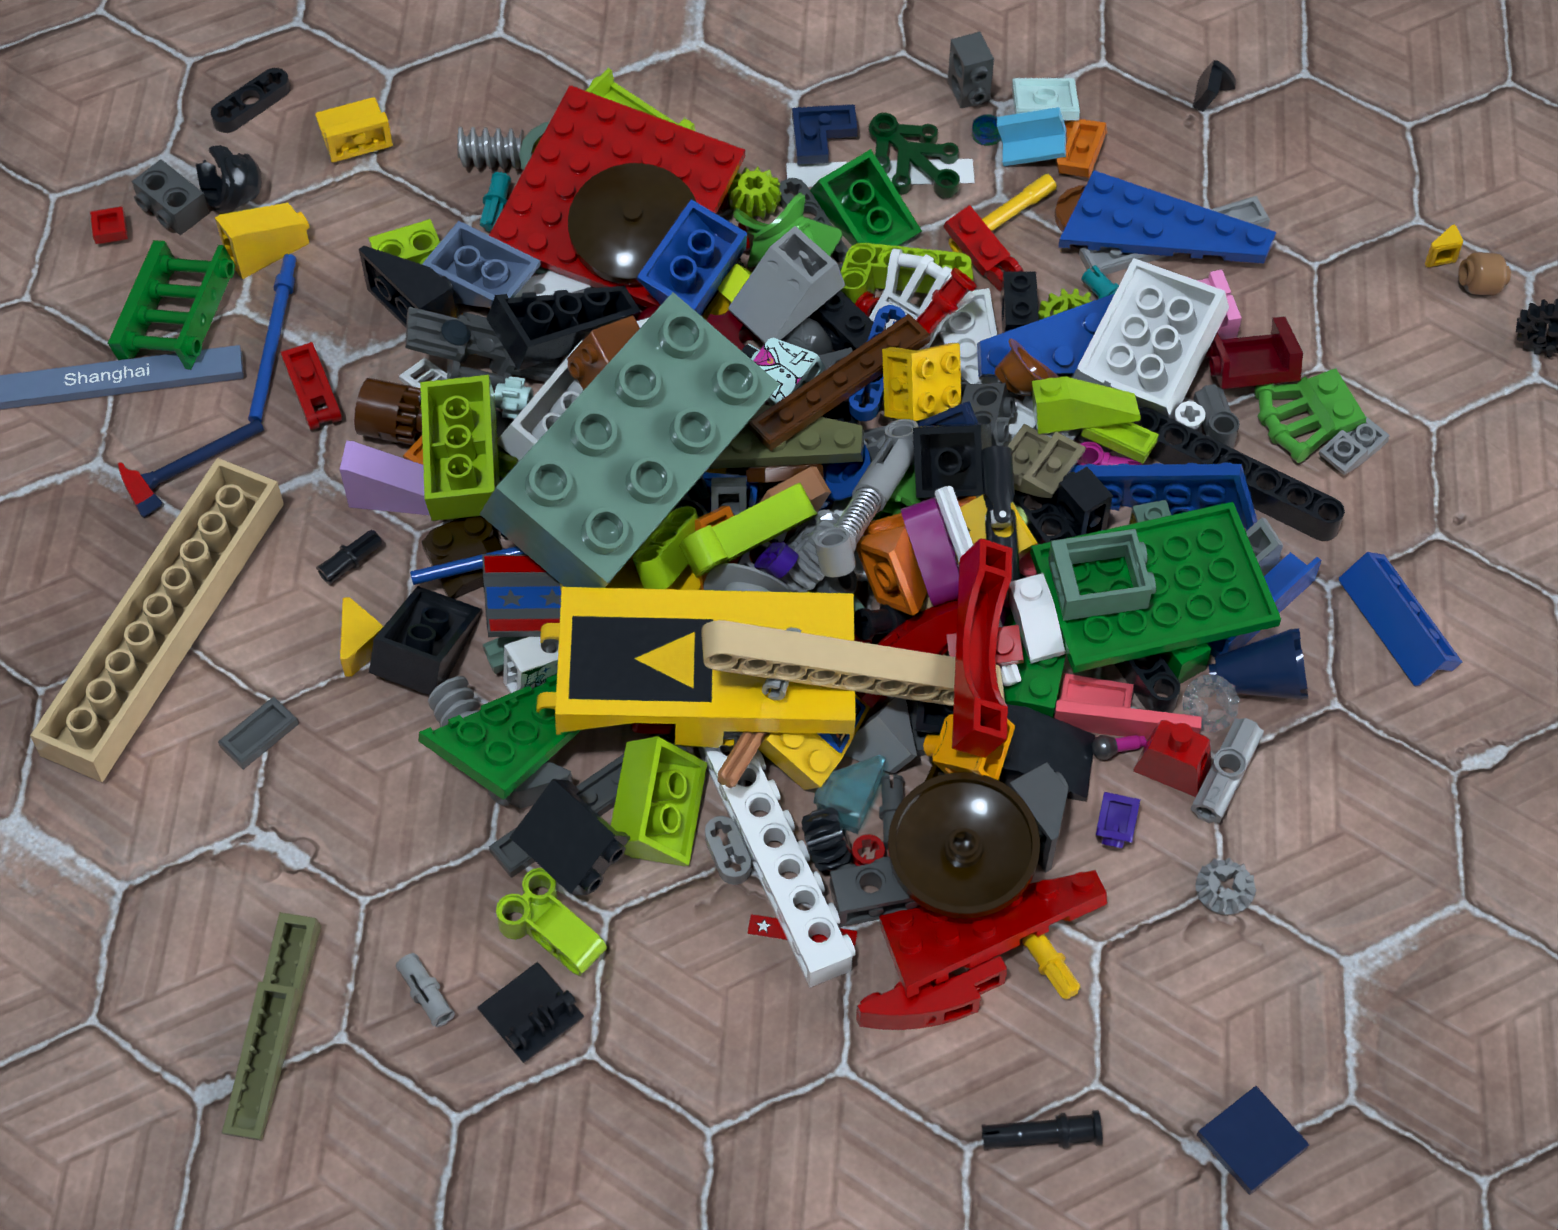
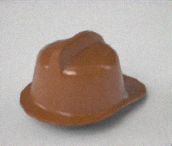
M1012 338L1008 341L1011 350L994 370L997 378L1002 383H1006L1008 390L1021 396L1032 395L1031 381L1058 377L1051 369L1031 356Z

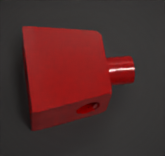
M1161 720L1147 739L1133 771L1196 797L1211 768L1210 740L1206 736L1194 732L1186 723L1174 724L1167 720Z

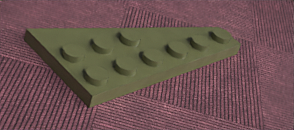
M763 405L751 420L772 406ZM820 417L770 451L749 430V423H747L709 469L863 462V426Z

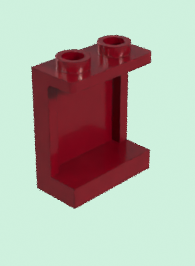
M1286 316L1272 318L1271 334L1220 339L1217 332L1204 357L1209 359L1210 373L1212 377L1216 376L1221 389L1301 381L1303 351Z

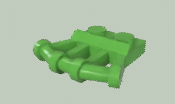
M1336 368L1309 379L1305 376L1296 384L1256 385L1254 388L1255 397L1259 399L1260 413L1258 414V419L1260 423L1269 429L1268 436L1272 443L1279 444L1289 451L1291 458L1297 463L1303 462L1325 441L1334 438L1341 430L1348 433L1357 429L1359 425L1366 423L1365 414ZM1299 398L1279 407H1273L1272 400ZM1308 411L1310 416L1288 425L1280 423L1284 419ZM1316 428L1319 429L1305 442L1299 443L1294 439L1296 436Z

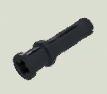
M887 604L882 605L877 610L860 608L854 614L855 633L862 640L872 639L876 634L887 636L913 616L891 608Z
M1092 1110L1090 1115L1067 1116L1066 1113H1059V1115H1055L1054 1120L981 1125L984 1150L1057 1143L1058 1147L1063 1149L1069 1148L1070 1144L1094 1142L1096 1146H1102V1126L1099 1110Z

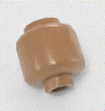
M1473 252L1467 259L1461 262L1458 272L1460 284L1464 286L1468 293L1495 296L1502 291L1511 278L1510 267L1507 266L1504 257L1497 253Z

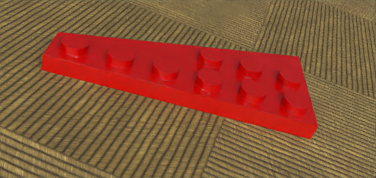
M1096 870L1079 872L1074 875L1031 883L1012 904L988 916L971 919L951 918L936 914L924 907H918L880 915V928L908 999L918 994V987L933 981L937 985L949 979L948 973L962 966L971 969L1019 946L1020 939L1032 933L1038 937L1049 932V925L1060 920L1072 921L1106 905L1107 892Z

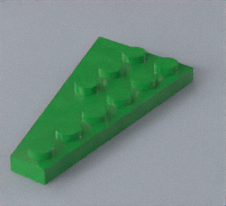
M557 674L546 678V683L535 688H531L529 685L481 706L480 711L462 718L461 715L448 719L447 725L436 730H432L431 727L419 732L418 742L504 800L581 730L561 732V735H556L555 710L544 708L539 713L536 712L537 696L543 692H556Z

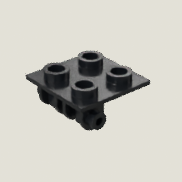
M538 962L477 1007L523 1063L527 1062L584 1018V1015L574 1004L576 1003L574 996L568 990L563 992Z

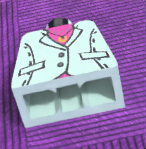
M776 338L768 339L761 350L751 344H747L742 349L744 354L780 384L767 400L772 406L822 373L826 368L816 353Z

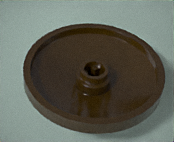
M628 163L607 168L590 178L579 189L572 201L568 214V231L573 250L582 264L595 275L619 284H641L637 280L638 274L689 201L692 199L696 202L695 197L689 187L679 177L658 166L644 163Z
M970 772L943 774L931 778L914 788L902 800L895 811L888 836L890 865L902 889L922 907L936 914L951 918L971 919L984 917L1012 904L1030 884L1037 868L1040 853L1038 826L1034 815L1025 801L1013 789L1001 781L986 775L982 776Z

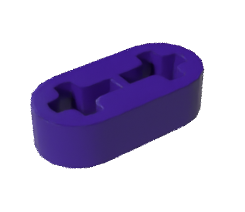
M772 543L760 554L754 567L780 579L794 566L799 554L786 543Z

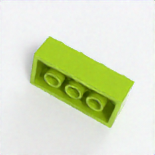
M489 375L420 382L424 498L431 520L481 516L482 509L499 484L496 406Z

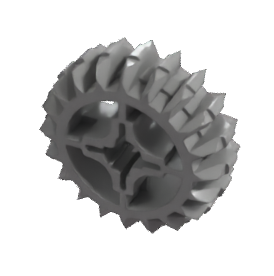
M829 509L820 510L817 512L818 515L803 523L792 536H789L786 544L799 554V557L790 571L779 580L786 584L791 592H808L810 589H814L819 581L823 580L825 575L820 570L814 537L818 532L835 526L840 518L837 513L834 514Z

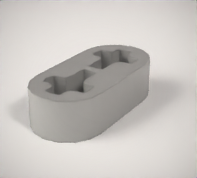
M717 816L712 818L705 827V841L719 876L728 884H742L750 877L752 867L751 857L736 823L729 817ZM722 829L723 833H727L728 845H723L721 838L716 836V830ZM733 855L735 862L741 864L740 871L735 872L732 867H729L728 856Z

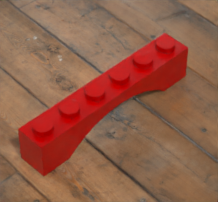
M980 538L960 557L952 749L986 758L1007 740L1008 706L1002 699L998 688L995 654L1000 616L1012 579V548Z

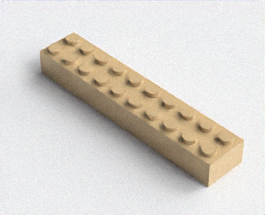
M220 458L215 460L31 733L30 737L41 757L99 782L104 781L284 505L277 481Z

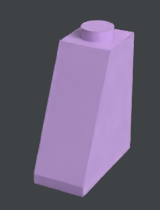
M346 441L340 473L350 508L430 515L424 498V470L422 464L354 441Z

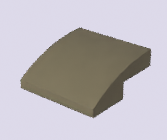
M1023 424L1007 446L1012 448L1014 489L1038 497L1052 498L1058 490L1059 483L1063 481L1065 475L1071 472L1085 452L1086 447L1058 432H1055L1050 438L1045 434H1038L1036 429Z

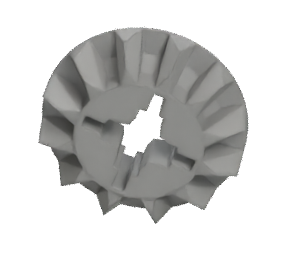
M1230 857L1226 860L1218 861L1214 858L1211 863L1202 866L1196 878V893L1200 901L1208 909L1219 914L1232 915L1242 912L1252 903L1255 896L1254 875H1250L1246 870L1245 863L1239 865L1233 862ZM1233 877V890L1227 888L1225 891L1217 894L1221 883L1218 879L1226 881L1228 878L1231 879Z

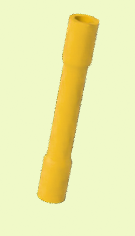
M1044 174L1026 186L1018 195L982 218V220L991 231L995 230L1028 206L1036 204L1055 191L1056 183L1049 174ZM950 238L948 242L952 251L964 253L955 241Z

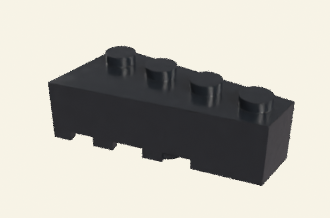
M625 286L585 288L583 293H569L567 290H557L553 295L537 296L536 292L522 293L521 297L508 298L507 294L495 295L486 319L518 371L569 355L578 343L584 340L592 330L629 316H634L637 320L641 310Z

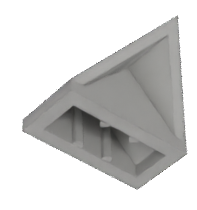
M892 698L867 719L857 730L844 756L890 773H896L913 760L917 753L906 699Z

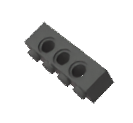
M889 857L879 858L871 864L861 866L846 864L835 871H830L829 888L833 904L840 918L839 927L879 920L880 915L922 907L898 883L892 871ZM867 885H873L879 890L874 893H868L862 890V888Z

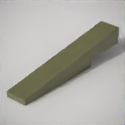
M279 912L263 982H258L222 1130L224 1135L262 1141L322 927L317 918Z

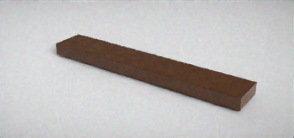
M907 314L748 422L749 430L770 451L880 377L883 374L882 349L896 347L917 351L930 342V334L910 314Z

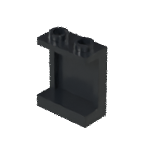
M552 779L509 838L571 895H588L596 891L602 884L604 879L602 875L608 867L616 863L623 856L626 850L624 846L629 841L630 836L625 832L613 829L577 796L580 790L570 781Z

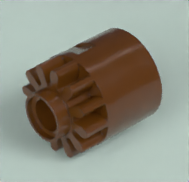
M367 378L361 386L356 402L354 416L356 433L358 435L413 445L422 436L421 388Z

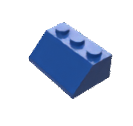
M691 199L638 274L637 280L661 305L674 292L701 315L717 292L719 285L746 250L747 232Z

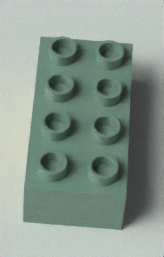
M672 292L497 485L480 515L564 587L605 588L754 417L780 384Z

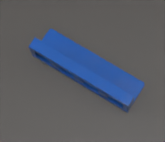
M1290 552L1264 576L1279 613L1315 581L1322 561L1319 557H1316L1306 565ZM1260 631L1208 642L1207 644L1211 648L1210 654L1216 657L1243 647Z
M1366 552L1339 577L1342 586L1413 685L1420 686L1437 670L1453 671L1462 663V660L1384 554Z

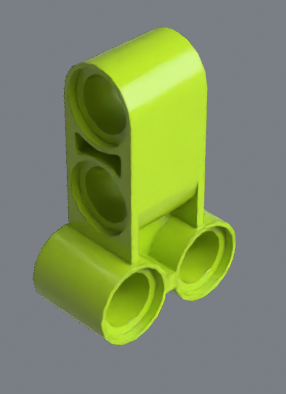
M543 868L532 869L523 878L522 896L519 894H508L497 903L496 914L499 930L503 936L515 940L523 938L528 934L572 973L581 976L606 951L607 946L593 929L557 900L556 880ZM537 887H546L547 889H549L548 892H546L543 895H535L531 893L532 890ZM513 912L523 915L516 921L505 919L508 914Z

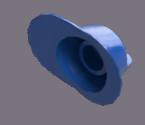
M865 444L863 462L822 464L823 479L831 491L828 499L834 501L852 497L854 488L872 462L869 450Z

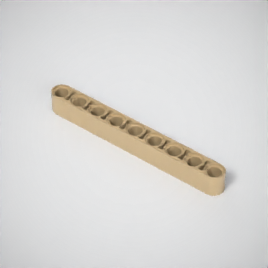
M725 620L708 622L701 629L704 665L712 670L954 706L956 657ZM996 664L998 688L1005 702L1001 668Z

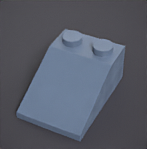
M458 221L422 265L431 267L440 277L445 276L449 279L455 290L453 293L454 303L491 308L495 295L507 294L508 298H514L540 267L541 261Z

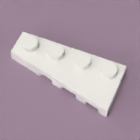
M990 289L974 290L971 293L975 298L947 319L938 333L944 344H960L961 377L971 384L1002 383L997 377H978L977 343L996 336L997 329Z

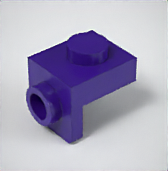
M1104 792L1095 833L1097 836H1102L1101 844L1123 848L1124 841L1133 842L1141 799Z

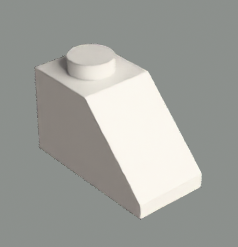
M1041 573L1011 581L1009 585V606L1016 625H1019L1020 636L1030 663L1064 655L1065 648L1055 604L1044 574Z

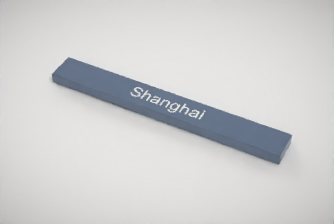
M240 345L204 349L196 358L192 370L185 369L177 354L173 353L0 375V410L244 379L242 350Z

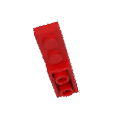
M958 599L930 607L911 617L895 628L877 645L943 655L948 649L946 635L957 633ZM856 692L860 699L871 708L877 702L881 703L888 697Z
M1001 956L971 969L969 968L968 971L960 975L949 974L948 980L937 985L935 984L934 987H932L930 982L918 987V994L908 999L902 983L899 981L894 986V989L883 994L875 992L863 998L860 1004L857 1005L856 1021L860 1027L880 1030H909L938 1026L962 1019L979 1012L981 994L1005 984L1008 968Z

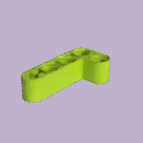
M858 243L850 247L840 271L846 285L841 291L854 304L867 291L874 294L875 288L885 289L889 259L893 248L901 249L905 254L925 256L927 254L934 258V263L942 268L945 266L950 269L957 268L974 282L972 261L964 253L871 243ZM900 267L896 290L904 291L915 268ZM926 274L916 293L928 294L936 279Z
M798 483L713 527L708 525L685 537L679 547L697 578L709 573L713 567L738 558L809 521L818 514L801 483Z

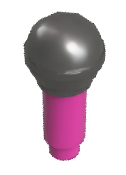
M1100 735L1092 743V752L1098 759L1108 760L1116 755L1117 752L1140 749V747L1145 746L1146 738L1145 736L1138 735L1120 738Z

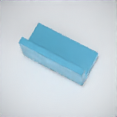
M1060 107L997 117V128L1003 142V166L1066 157V126Z

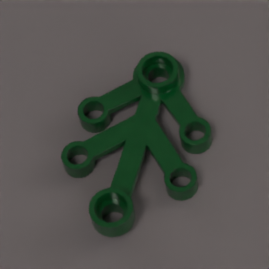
M879 113L873 117L869 123L868 132L877 141L875 156L880 164H884L882 167L886 174L890 170V158L887 156L889 143L898 150L896 174L892 177V183L900 195L908 193L911 188V178L908 175L910 162L934 183V190L938 196L951 198L958 192L959 174L952 169L939 170L925 157H939L945 164H953L958 160L959 148L956 144L950 142L935 144L938 138L936 126L932 124L922 126L899 124L896 117L890 113ZM904 137H919L920 142H908Z

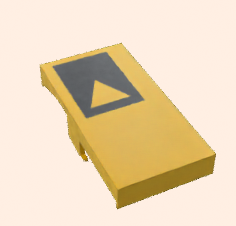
M562 587L560 623L544 624L541 627L540 643L547 639L559 641L556 692L540 693L537 696L536 712L539 713L544 708L555 710L556 735H561V732L631 723L675 724V745L712 748H719V745L734 746V739H723L724 731L849 734V740H853L856 721L855 691L789 682L786 695L782 700L770 699L768 695L772 688L769 689L766 695L762 692V687L767 678L712 670L704 665L701 629L708 622L725 620L782 630L793 627L802 630L801 633L854 641V594Z

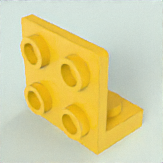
M375 97L323 110L315 114L332 163L393 146L388 118L385 112L381 113Z
M948 343L917 351L896 347L882 349L885 417L918 421L961 404L959 343Z

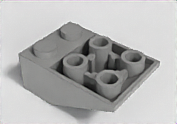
M794 226L769 247L728 307V310L765 344L770 338L781 340L846 285L837 262Z

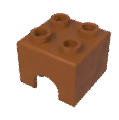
M629 316L592 330L567 358L568 370L573 378L578 379L583 391L640 329L634 316Z

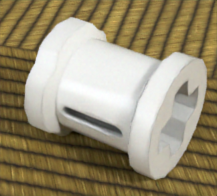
M1183 402L1175 410V420L1201 433L1200 425L1205 420L1204 408L1196 402Z

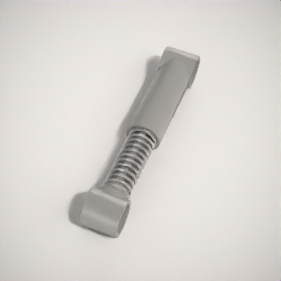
M900 419L889 423L885 427L884 434L886 440L854 488L852 500L834 527L826 528L815 535L814 544L823 575L827 577H841L855 569L854 551L856 544L875 514L883 510L909 466L915 464L913 428L919 426L914 420Z

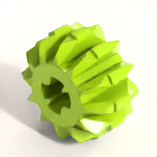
M759 166L754 171L744 167L742 174H736L727 192L730 209L738 208L750 217L759 216L762 220H764L766 213L774 214L776 206L781 201L778 178L773 177L770 170L761 172Z

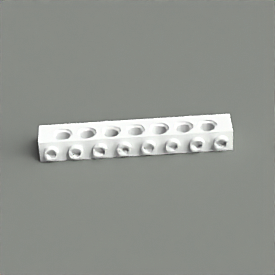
M724 731L723 739H734L735 746L743 732ZM719 745V748L697 746L703 761L707 762V770L730 819L736 823L750 854L751 864L809 987L811 988L850 972L852 956L856 955L853 943L848 934L842 936L837 925L840 924L838 912L832 902L827 904L822 894L825 892V887L821 876L817 871L812 872L807 863L810 861V856L805 843L802 840L797 842L792 832L795 830V825L790 812L787 809L782 811L778 803L780 793L773 779L768 781L764 774L766 765L761 752L757 750L738 781L739 783L747 780L753 784L743 787L737 783L733 788H728L725 785H721L717 778L718 771L728 757L724 753L731 751L734 746ZM758 810L768 813L763 817L752 815L753 812ZM770 841H779L783 845L771 848L766 844ZM790 871L798 876L793 879H786L781 874ZM799 903H808L813 907L802 911L795 906ZM816 934H822L826 936L828 940L822 943H817L812 941L810 937Z

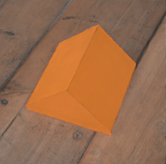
M905 526L862 536L856 544V551L876 601L912 616L917 614L927 594V589Z

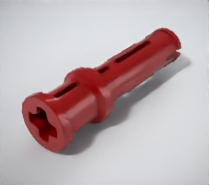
M957 268L952 269L950 272L952 276L940 290L935 289L932 293V301L916 319L929 334L936 329L947 314L955 313L958 310V303L969 291H974L977 287L965 273Z

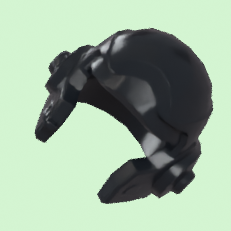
M221 145L211 146L208 151L215 159L218 168L221 169L222 179L217 175L215 165L206 160H203V163L196 164L199 187L204 193L206 202L218 212H233L238 207L254 200L260 193L262 185L261 170L249 154L243 155L238 153L233 155L228 147Z

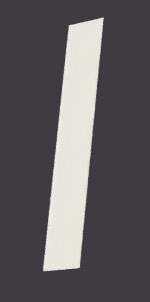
M958 159L953 164H945L941 160H929L939 170L952 169L959 174L960 183H975L972 159ZM890 161V170L887 175L891 182L892 177L896 174L897 161ZM848 162L799 165L797 163H786L787 179L798 178L807 187H813L819 179ZM910 162L908 175L911 178V185L934 184Z

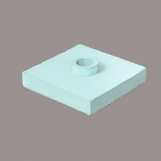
M1012 79L1015 114L1060 107L1064 121H1079L1080 109L1075 79Z

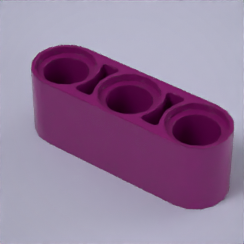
M934 497L902 508V517L932 605L935 607L958 599L959 564L936 498Z

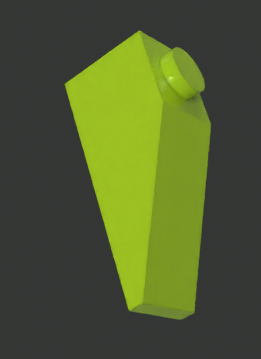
M1066 376L1031 381L1033 414L1038 434L1140 421V412L1135 393Z

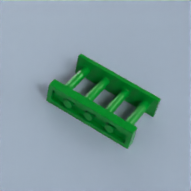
M153 240L108 341L109 347L118 360L133 359L140 349L174 351L185 369L192 370L196 358L202 351L203 341L228 282L235 272L234 261L224 245H218L212 260L206 261L175 258L165 241ZM174 272L205 274L201 286L168 284L171 274ZM163 297L195 299L189 312L156 310ZM152 323L183 325L178 338L145 336L148 327Z

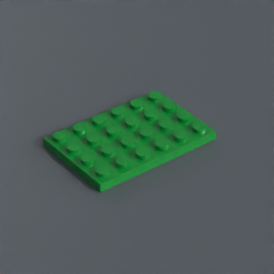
M1234 502L1075 536L1082 537L1136 529L1139 542H1144L1146 545L1147 563L1145 565L1147 572L1154 574L1156 582V592L1151 594L1147 609L1063 621L1048 562L1051 542L1031 546L1030 555L1037 574H1044L1055 604L1065 652L1073 673L1278 627L1281 622L1280 614ZM1125 557L1072 564L1080 595L1133 588Z

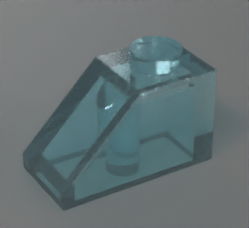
M877 755L833 771L827 783L816 790L813 803L817 805V809L834 808L838 811L845 830L858 834L880 786V779L885 775L886 757Z

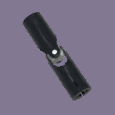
M1007 446L986 447L981 450L983 498L987 508L985 515L986 540L1012 548L1011 581L1020 579L1016 515L1014 510H1011V503L1015 495L1012 448ZM1011 526V536L1005 538L997 536L992 528L1000 531Z

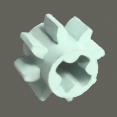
M509 376V378L505 379V384H497L494 394L496 408L503 409L502 417L515 419L533 398V388L524 386L525 378Z

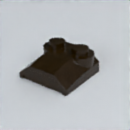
M482 516L459 518L436 527L421 541L431 566L502 550L493 532L492 524ZM482 569L438 579L446 596L453 599L484 587Z

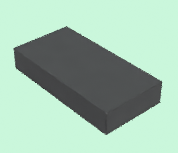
M273 696L221 738L218 743L220 748L244 770L299 725L298 720Z

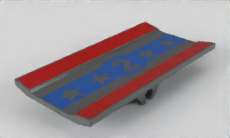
M482 554L488 637H540L541 627L544 624L560 623L561 589L560 583L527 554Z

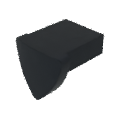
M1213 60L1197 82L1193 108L1202 112L1216 98L1219 91L1234 90L1237 80L1234 74L1218 60Z

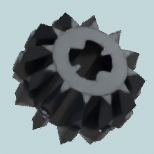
M832 807L820 808L803 816L801 823L805 836L804 839L811 859L819 871H834L843 865L851 863L852 851L838 811Z

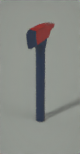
M256 419L154 472L140 474L137 470L126 469L122 462L118 463L124 486L141 517L149 516L162 506V501L153 493V490L160 483L263 432L264 428L259 419Z

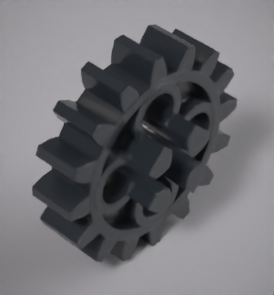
M1542 299L1540 306L1530 303L1528 310L1522 309L1520 311V318H1517L1516 332L1517 341H1524V349L1533 347L1535 348L1534 354L1536 355L1542 351L1547 352V357L1549 358L1553 356V353H1558V299H1555L1553 304H1549L1545 299Z

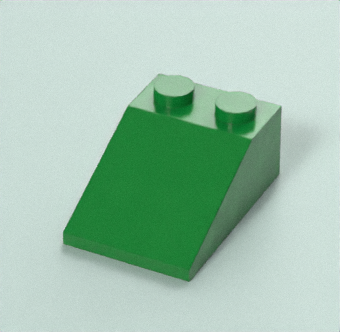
M871 149L822 177L810 189L829 221L843 232V236L852 246L858 243L899 246L922 232Z

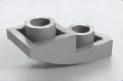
M1366 416V423L1359 425L1357 429L1348 433L1341 430L1319 451V455L1345 475L1380 450L1389 441L1390 435Z

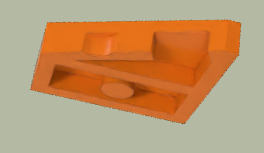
M1084 119L1064 121L1066 126V157L1056 158L1058 171L1062 174L1090 178L1107 133V125L1105 122Z

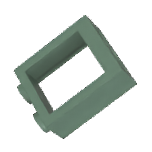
M1136 529L1051 541L1048 562L1063 621L1147 609L1149 607L1151 594L1156 592V582L1154 574L1147 572L1145 565L1147 563L1146 545L1144 542H1139ZM1125 557L1133 588L1080 595L1072 564Z

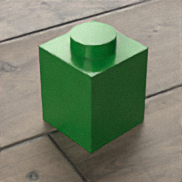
M1207 643L1160 653V655L1181 684L1206 670L1211 648Z

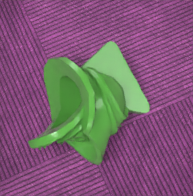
M801 192L789 202L783 212L770 224L759 222L738 208H735L733 211L736 221L749 227L747 233L752 234L754 237L747 265L748 268L756 267L769 247L794 226L801 230L829 256L832 255L841 240L843 232L839 228L804 217L805 195Z

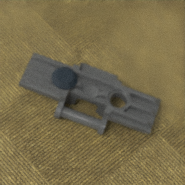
M412 307L408 308L405 348L448 359L447 379L489 375L492 387H496L498 383L505 384V379L513 374L546 382L561 364L560 357L518 371L486 317L464 312L458 318ZM469 354L490 358V370L494 373L461 366L460 363H465Z

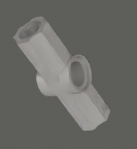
M1235 718L1220 750L1215 754L1212 766L1191 806V810L1199 819L1208 823H1220L1235 791L1241 784L1244 772L1263 736L1264 731L1256 722L1247 718ZM1221 768H1230L1234 771V773H1227L1223 771Z

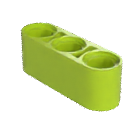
M687 506L670 512L634 554L633 561L643 589L668 588L688 565L679 545L685 537L695 532V519L698 518L695 508Z

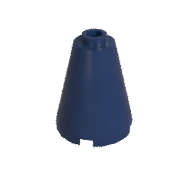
M1299 628L1281 632L1216 656L1215 664L1209 665L1211 686L1218 685L1219 692L1297 700L1308 699Z

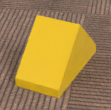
M350 597L343 598L340 660L345 677L353 676L371 660L374 638L384 627Z

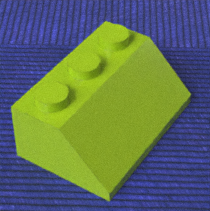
M659 736L626 742L610 825L616 831L625 832L630 836L629 841L624 846L626 848L624 854L637 859L689 866L707 762Z

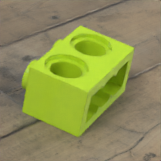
M431 219L368 237L370 248L422 264L440 243Z

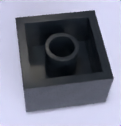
M991 423L923 425L913 428L916 498L936 497L935 491L945 486L953 487L956 497L983 495L981 450L992 446Z

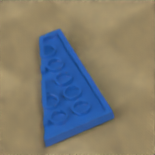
M1094 170L1059 239L1058 248H1070V244L1085 245L1088 246V250L1100 251V247L1118 248L1122 253L1173 256V252L1190 254V258L1203 259V255L1221 256L1224 261L1264 264L1275 240L1276 232Z
M1115 293L979 341L977 343L978 377H997L994 370L1011 350L1008 342L1010 338L1016 340L1031 356L1051 369L1057 376H1072Z
M1242 464L1075 465L1071 472L1076 473L1088 467L1113 495L1111 510L1119 511L1120 506L1132 508V506L1166 500L1171 515L1234 502L1246 531L1258 521ZM1058 490L1051 499H1057Z

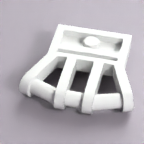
M893 248L889 259L885 290L869 318L874 322L879 309L883 306L895 305L900 307L905 312V315L910 314L916 320L932 301L931 297L935 289L940 290L952 276L950 273L952 269L947 266L942 268L934 263V258L927 254L925 256L905 254L901 249ZM900 267L915 268L901 296L896 294ZM928 274L936 280L919 308L910 301L922 279ZM970 291L958 303L957 311L975 298ZM955 313L947 314L930 334V342L919 350L931 346L943 323ZM890 319L889 322L886 323V329L890 327L892 323L896 320Z

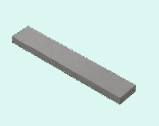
M1257 196L1210 209L1263 228L1269 226L1270 218ZM1084 246L1079 251V256L1086 269H1091L1092 266L1096 265L1104 275L1127 269L1133 258L1147 263L1168 257L1122 253L1118 248L1100 247V251L1088 250V246Z

